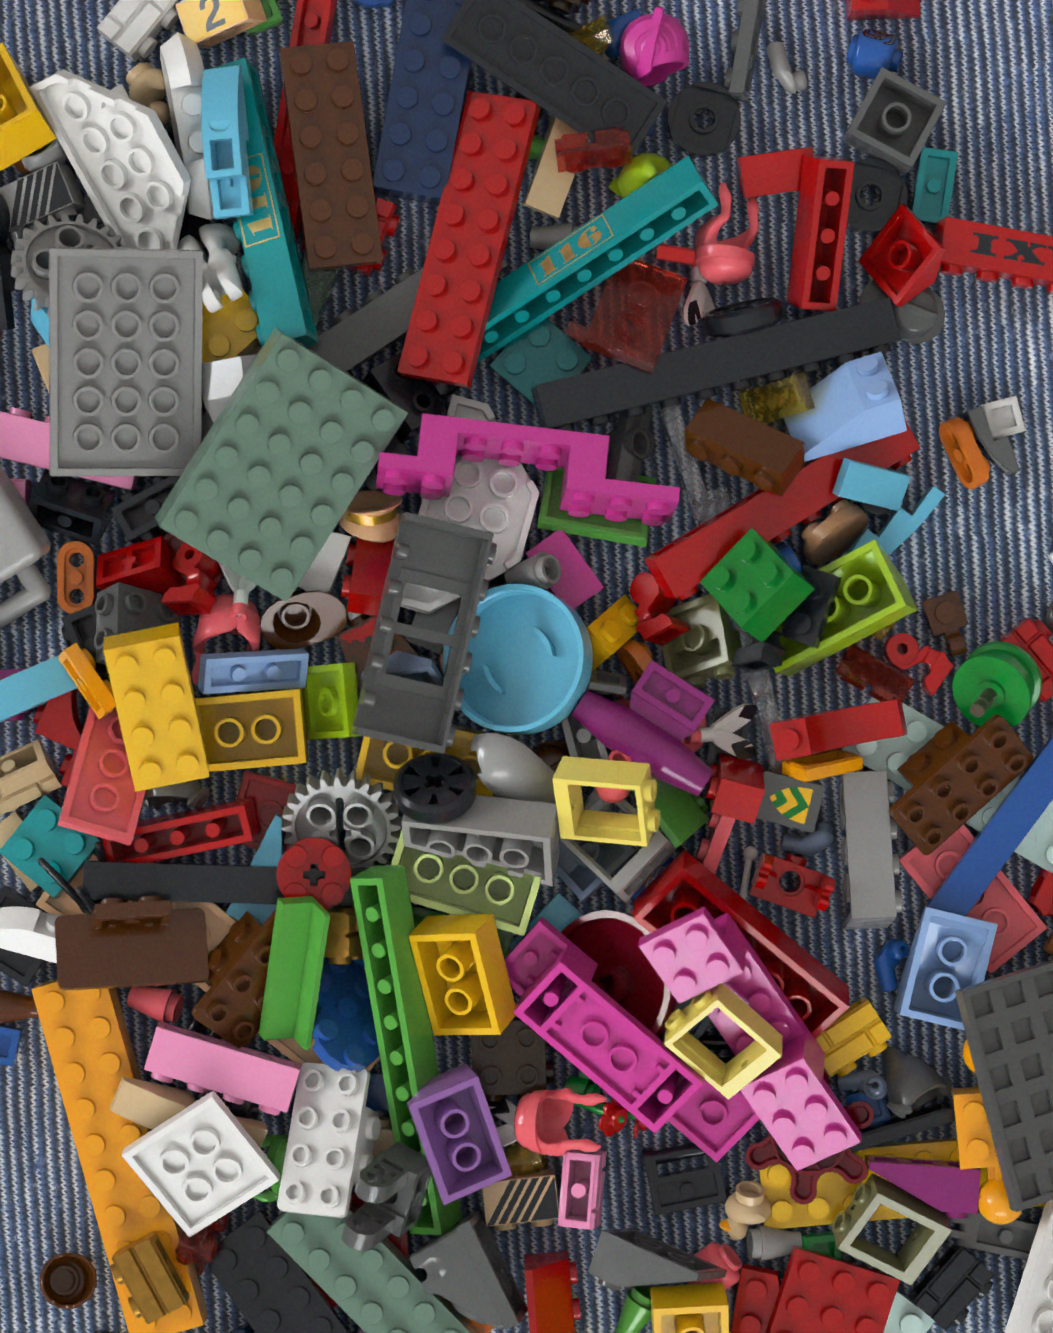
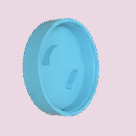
M506 584L487 590L484 601H479L476 615L480 616L478 633L475 638L471 637L467 652L472 653V661L468 673L462 674L459 688L464 690L460 710L477 724L505 734L529 735L545 731L563 721L577 707L586 692L593 666L592 643L588 630L579 614L566 601L541 588L527 584ZM457 617L454 619L449 629L448 634L453 635ZM444 645L443 673L445 672L450 646Z

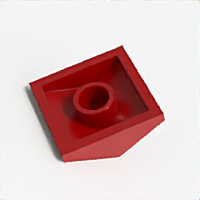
M901 204L858 262L887 296L890 297L893 303L898 307H902L935 282L946 249L907 205Z

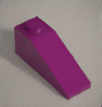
M865 1155L864 1161L871 1171L937 1210L944 1212V1216L964 1219L967 1218V1213H978L980 1168L960 1169L959 1161Z

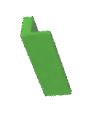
M312 896L277 899L259 1035L264 1041L294 1038L303 1050L311 1049L312 1032L315 1023L330 921L329 912Z

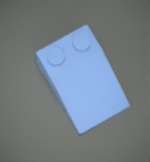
M882 352L845 362L781 410L789 435L805 442L804 462L907 431L901 399Z
M925 906L902 972L894 1010L902 1016L965 1031L955 991L984 982L998 924Z

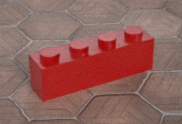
M804 155L786 301L800 309L835 311L837 308L855 162L839 157Z
M249 797L138 821L133 842L130 846L102 838L107 861L155 862L253 841L260 833L253 799Z

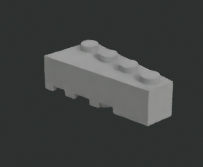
M887 771L850 772L841 774L839 778L840 828L846 831V837H842L841 861L843 866H848V873H844L842 896L845 902H850V914L843 916L844 930L888 928L897 917V912H902L901 891L895 890L894 876H899L900 872L898 854H892V839H897V822L890 817L889 803H894L895 791L893 781H887Z
M476 795L473 805L466 813L448 822L423 823L403 814L401 822L403 841L406 847L450 859L455 854L461 855L470 861L471 865L485 868L486 863L508 868V875L522 878L523 873L540 877V884L553 887L560 855L559 823L556 804Z

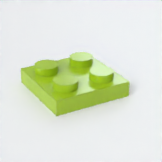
M355 662L308 666L306 688H303L308 740L361 736L351 733L358 705V677L355 672Z

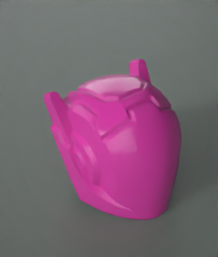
M656 7L654 13L645 14L631 21L624 29L620 39L619 53L623 71L647 88L666 81L668 75L676 73L689 65L688 35L680 23V19L664 14L665 10L662 7Z

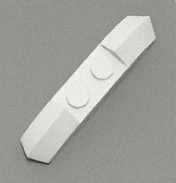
M177 32L160 46V60L176 151L191 177L186 203L188 213L211 220L214 218L210 180L205 178L202 142L201 98L204 66L197 43Z
M12 906L0 908V948L56 963L54 923L57 917L63 915L49 914L30 907Z

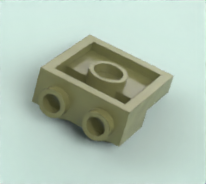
M707 594L670 608L666 615L687 622L691 630L662 646L666 669L698 690L706 686V679L714 677L716 680H725L736 675L735 669L737 668L732 666V660L737 649L742 648L740 634L738 630L730 627L729 615L711 594Z

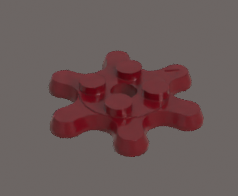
M824 1070L823 1078L829 1084V1076ZM859 1100L844 1106V1109L858 1129L866 1128L872 1123L874 1111L867 1102ZM770 1132L764 1140L751 1144L745 1152L747 1164L755 1170H763L773 1164H780L786 1167L791 1175L790 1196L796 1203L801 1205L809 1204L815 1199L818 1179L824 1173H837L851 1184L861 1183L868 1174L866 1162L855 1155L851 1148H847L796 1171Z

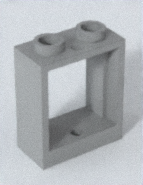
M596 789L588 796L584 806V810L609 812L616 805L626 814L638 815V811L625 799L618 803L605 802L598 796ZM659 831L653 832L648 846H643L612 878L578 845L582 840L561 839L559 832V840L625 903L677 850Z

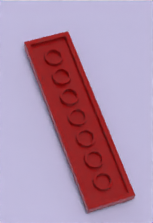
M468 91L457 133L449 180L442 192L397 370L401 376L471 388L541 109L540 106L531 100Z

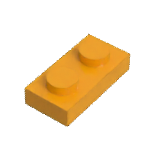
M74 643L63 650L58 660L99 720L116 708L110 682L106 679L102 681L94 669L96 668L95 660L86 649L81 650L78 644Z

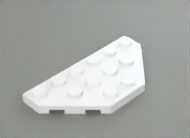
M64 69L29 87L104 225L110 226V236L120 235V247L128 246L129 249L177 250L191 177L155 110Z
M452 394L446 416L497 422L488 404ZM456 455L450 496H442L440 500L423 498L418 515L494 533L492 542L497 544L496 555L492 565L487 564L484 579L491 581L521 562L540 492L533 480H530L521 463L519 466L512 467L501 465L498 463V460L484 459L481 462H469L463 460L462 456ZM406 583L400 607L429 615L462 596Z

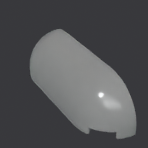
M483 733L473 736L471 752L477 751L478 763L482 773L477 775L492 793L499 798L542 801L556 804L552 780L555 772L531 749L520 741L501 734Z

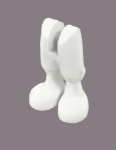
M221 223L205 224L199 228L201 240L209 252V260L202 245L191 235L182 238L177 247V250L203 251L202 299L203 304L211 313L224 307L221 297L225 294L232 301L243 295L241 280L236 266L237 257L235 256L240 242L234 230Z

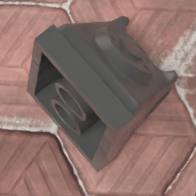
M480 1209L466 1215L462 1221L452 1226L443 1235H437L419 1246L418 1251L410 1256V1262L414 1269L423 1268L427 1272V1279L421 1282L424 1291L427 1294H437L449 1300L459 1313L481 1324L488 1323L496 1329L505 1328L507 1330L519 1324L528 1310L513 1276H507L510 1270L489 1227H486V1221Z

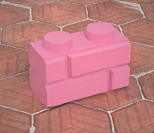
M579 1149L568 1150V1153L563 1155L558 1226L594 1230L601 1225L605 1172L602 1169L606 1167L607 1151L583 1152Z

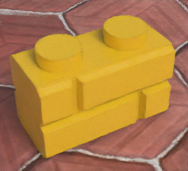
M863 997L850 1005L815 1040L825 1053L824 1069L828 1075L832 1077L837 1073L838 1077H843L857 1067L855 1061L865 1054L873 1057L888 1047L886 1041L892 1036L869 1000Z

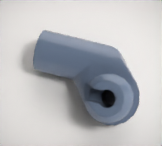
M818 822L815 825L814 833H809L805 837L784 832L780 849L804 856H813L831 845L834 840L832 835L833 827L827 822Z
M871 1069L852 1071L843 1077H838L837 1075L839 1091L858 1089L869 1098L876 1100L883 1098L888 1092L885 1079Z

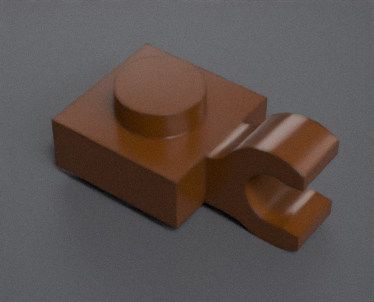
M957 590L920 602L931 636L943 634L950 658L968 652L958 628L969 624Z

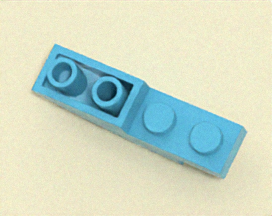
M240 65L203 70L201 98L205 178L210 180L214 218L225 219L254 215L246 142L249 141L242 68Z

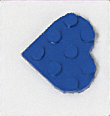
M324 957L315 1023L312 1032L315 1044L312 1047L321 1061L333 1070L339 1071L343 1068L350 1071L356 1070V1073L371 1065L379 1056L366 972L363 967L354 965L353 960H351L350 964H329V958Z

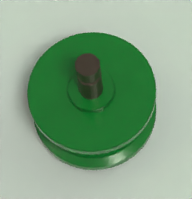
M994 641L977 647L958 668L953 678L952 691L958 708L974 724L982 726L993 715L999 714L1012 728L1025 718L1029 710L1038 701L1042 691V676L1034 659L1022 648L1008 642Z

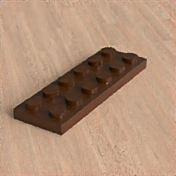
M354 41L280 48L279 56L308 271L382 264V249Z

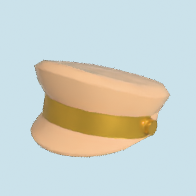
M358 491L339 520L340 526L349 534L366 541L382 543L391 541L396 538L401 516L397 506L402 503V499L399 496L385 494L383 491Z

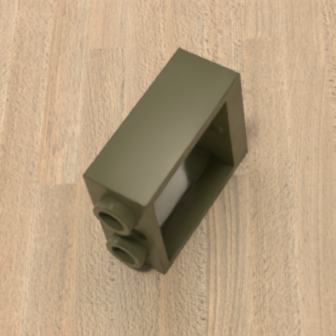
M872 1173L865 1184L862 1183L857 1187L852 1202L847 1209L836 1216L832 1230L837 1249L912 1286L951 1233L952 1228L948 1217L944 1216V1212L937 1210L897 1185ZM880 1204L919 1223L897 1254L858 1236Z

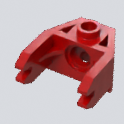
M762 852L751 882L752 886L749 895L815 918L818 909L825 912L829 906V897L835 889L836 880L826 874L806 867L807 860L799 856L786 853L785 859ZM786 871H794L798 877L796 886L791 890H783L779 884L781 875Z

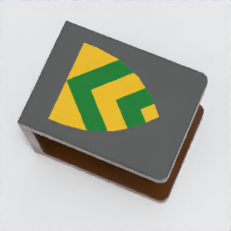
M763 770L765 793L756 818L814 833L826 786L813 782H803L786 775Z

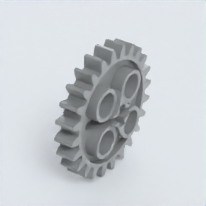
M63 213L61 222H57L53 216L48 215L46 226L36 220L34 221L33 231L25 228L22 239H16L15 250L12 251L11 277L16 278L15 289H24L23 301L35 299L33 310L37 311L44 306L48 308L47 317L49 318V270L43 269H49V247L129 249L128 246L120 247L121 236L109 237L110 226L107 225L99 230L96 228L97 219L95 218L89 224L83 223L82 214H78L75 221H70L68 215Z
M337 768L335 777L330 778L329 774L322 770L320 781L309 775L306 786L300 783L296 785L295 794L288 795L287 804L284 806L282 815L284 819L281 830L286 832L285 844H293L306 837H322L341 848V822L338 818V798L340 797L343 799L344 804L343 827L346 830L344 839L346 850L342 851L349 860L351 868H370L376 866L377 862L385 865L388 854L395 853L396 844L401 833L402 817L398 816L399 808L397 804H392L393 793L382 794V782L371 786L369 785V774L362 780L356 779V770H352L349 777H343L341 769ZM358 806V807H362V808H364V809H363V810H359V809H355L354 807ZM316 807H324L328 810H320ZM356 838H364L366 839V841H361Z

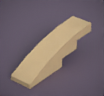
M552 115L544 136L543 147L533 170L534 176L522 205L557 219L560 216L587 138Z
M122 1076L110 1105V1111L153 1130L198 1100L194 1099L192 1091ZM235 1116L261 1148L268 1132L266 1123Z

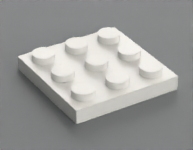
M214 1090L123 1148L122 1157L188 1237L201 1231L280 1179V1173Z

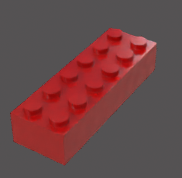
M683 850L635 898L633 919L650 933L704 906L713 919L729 913L815 1039L849 1008V986L686 850Z

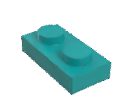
M923 147L919 154L911 211L923 224L936 226L937 221L949 217L958 152Z

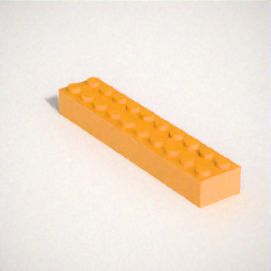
M57 979L38 984L31 989L109 1265L114 1263L112 1257L116 1251L137 1241L150 1232L156 1231L190 1294V1298L185 1305L147 1324L143 1316L137 1318L128 1302V1298L132 1295L126 1284L119 1285L113 1276L128 1332L178 1333L203 1326L208 1317V1311L186 1234L122 1157L123 1148L152 1129L110 1111V1105L122 1076L142 1080L116 988L63 991L58 987Z

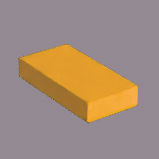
M839 748L782 761V774L803 782L863 770V757L849 751H842Z

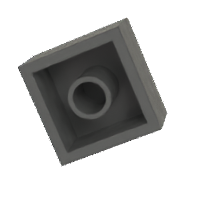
M882 67L842 141L875 159L890 163L897 171L906 175L913 167L947 102Z

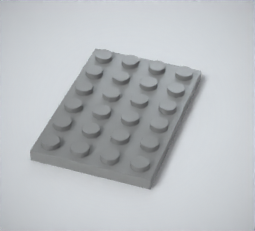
M49 247L50 476L182 475L201 445L202 250Z

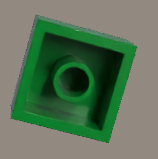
M753 528L700 581L743 630L762 643L815 589L770 541Z

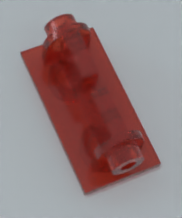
M620 127L595 131L596 143L593 144L588 143L587 132L561 135L562 139H554L558 172L580 173L589 168H617L623 164L632 163L629 131H621Z
M854 644L850 645L835 673L841 675L840 680L846 681L863 691L867 683L872 685L873 688L869 695L879 701L901 698L903 703L907 693L916 681L901 670L892 667Z
M229 1213L191 1237H188L183 1231L175 1249L176 1260L183 1265H188L190 1262L197 1263L198 1275H202L207 1261L212 1262L217 1251L216 1238L219 1232L225 1231Z

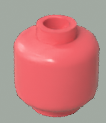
M710 1242L694 1254L698 1258L727 1270L724 1278L688 1282L689 1285L724 1283L725 1290H728L739 1281L742 1263L738 1254L728 1244L724 1243L721 1245L717 1242Z

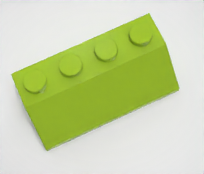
M874 539L818 569L842 577L819 647H811L780 636V643L784 647L785 653L782 657V666L774 667L777 674L790 677L918 610L903 577L877 540ZM785 620L775 629V631L781 633Z

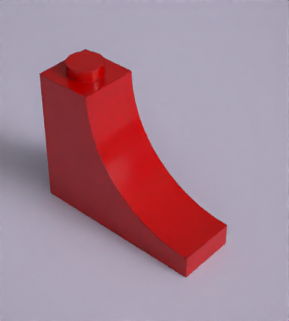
M901 698L798 715L770 724L776 761L809 756L832 749L908 734Z

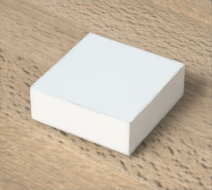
M1017 396L980 405L984 411L993 439L1025 431Z

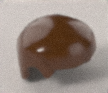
M56 1254L43 1266L39 1276L40 1292L49 1304L58 1308L74 1309L80 1307L91 1299L97 1286L96 1269L88 1258L81 1254Z

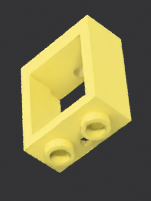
M562 757L552 778L560 838L647 847L653 832H658L661 820L660 810L655 809L654 804L657 795V781L651 777L650 763ZM581 785L635 790L638 815L584 810Z
M723 983L694 996L688 1006L682 1011L680 1009L675 1010L665 1022L664 1045L728 1100L782 1057L783 1035ZM716 1007L755 1039V1041L726 1064L688 1032Z

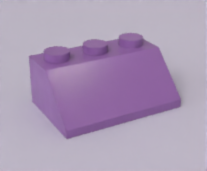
M466 1063L432 1077L407 1102L444 1205L512 1176L479 1077Z

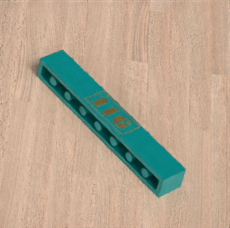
M244 57L214 68L240 65L242 68L249 141L246 142L254 215L236 217L237 221L233 223V227L238 241L243 245L245 255L241 256V264L245 275L248 278L250 277L252 290L248 293L253 310L258 313L260 325L256 326V333L262 347L275 327L306 347L319 344L271 126L258 69Z
M685 157L498 281L477 363L718 206L719 204L708 184L690 157Z

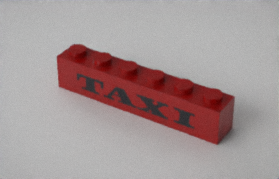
M945 217L936 222L934 237L946 249L940 265V273L951 276H962V272L976 274V280L984 282H998V278L1011 280V286L1023 289H1032L1033 284L1047 287V293L1053 294V236Z

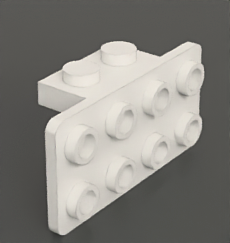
M304 1063L302 1064L297 1083L277 1207L279 1210L289 1213L344 1218L349 1212L352 1187L356 1186L359 1172L374 1160V1144L381 1131L379 1113L366 1107L370 1072L365 1068L356 1073V1070L350 1071L343 1068L335 1071L326 1064Z

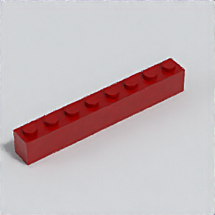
M906 420L907 431L804 462V466L782 496L759 488L644 558L663 595L666 598L678 597L679 600H684L698 592L699 588L697 585L700 584V581L751 528L774 544L788 537L791 534L789 528L799 522L802 525L808 524L822 515L820 509L830 503L834 506L839 501L847 499L832 493L844 458L883 468L891 466L893 470L912 460L910 454L920 449V446Z

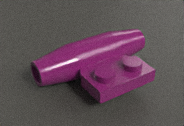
M651 660L631 691L630 708L587 690L572 713V716L606 747L631 757V762L650 763L651 776L695 796L701 793L714 772L680 740L695 732L715 700Z

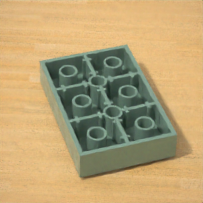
M275 327L159 509L155 519L160 528L283 601L288 602L377 463L379 453L384 452L408 413L392 400Z

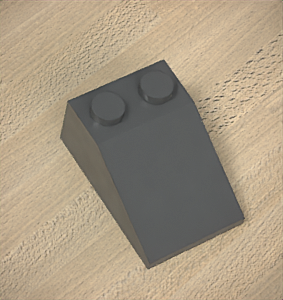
M624 1228L602 1230L588 1273L598 1277L600 1285L612 1290H619L620 1287L634 1288L640 1285L724 1278L727 1270L636 1229Z

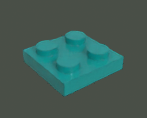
M546 318L509 342L490 364V368L535 406L531 390L536 385L581 374L593 358Z
M45 794L0 849V854L50 896L59 898L64 890L39 865L38 859L44 858L70 884L83 868L84 860H89L95 853V843L101 842L102 844L103 841L100 837L58 826L62 806L51 796Z

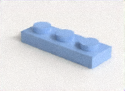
M300 648L201 654L198 690L202 694L306 688L309 653Z

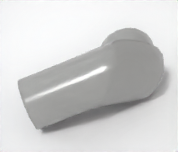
M782 42L769 44L766 47L771 69L784 90L791 94H796L798 90H805L807 88L805 72L798 70L792 73L784 44Z

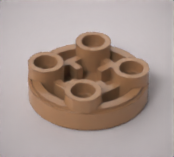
M847 499L839 501L831 509L829 517L820 524L818 522L810 524L802 532L801 538L805 541L803 555L815 566L836 558L849 548L863 532L868 522L867 514L858 505H851Z

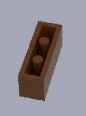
M709 398L706 399L685 428L686 452L698 460H705L722 468L732 476L742 477L764 491H771L782 496L804 466L805 442Z

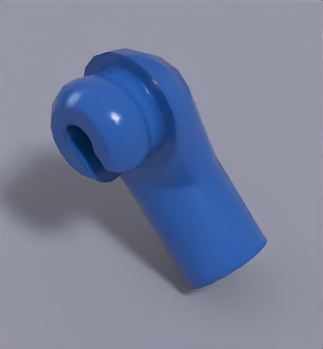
M638 8L615 17L607 23L600 43L608 58L620 57L621 36L627 25L641 16Z
M894 938L885 942L874 958V966L881 992L899 988L894 969L901 959L906 958L909 954V946L903 940Z

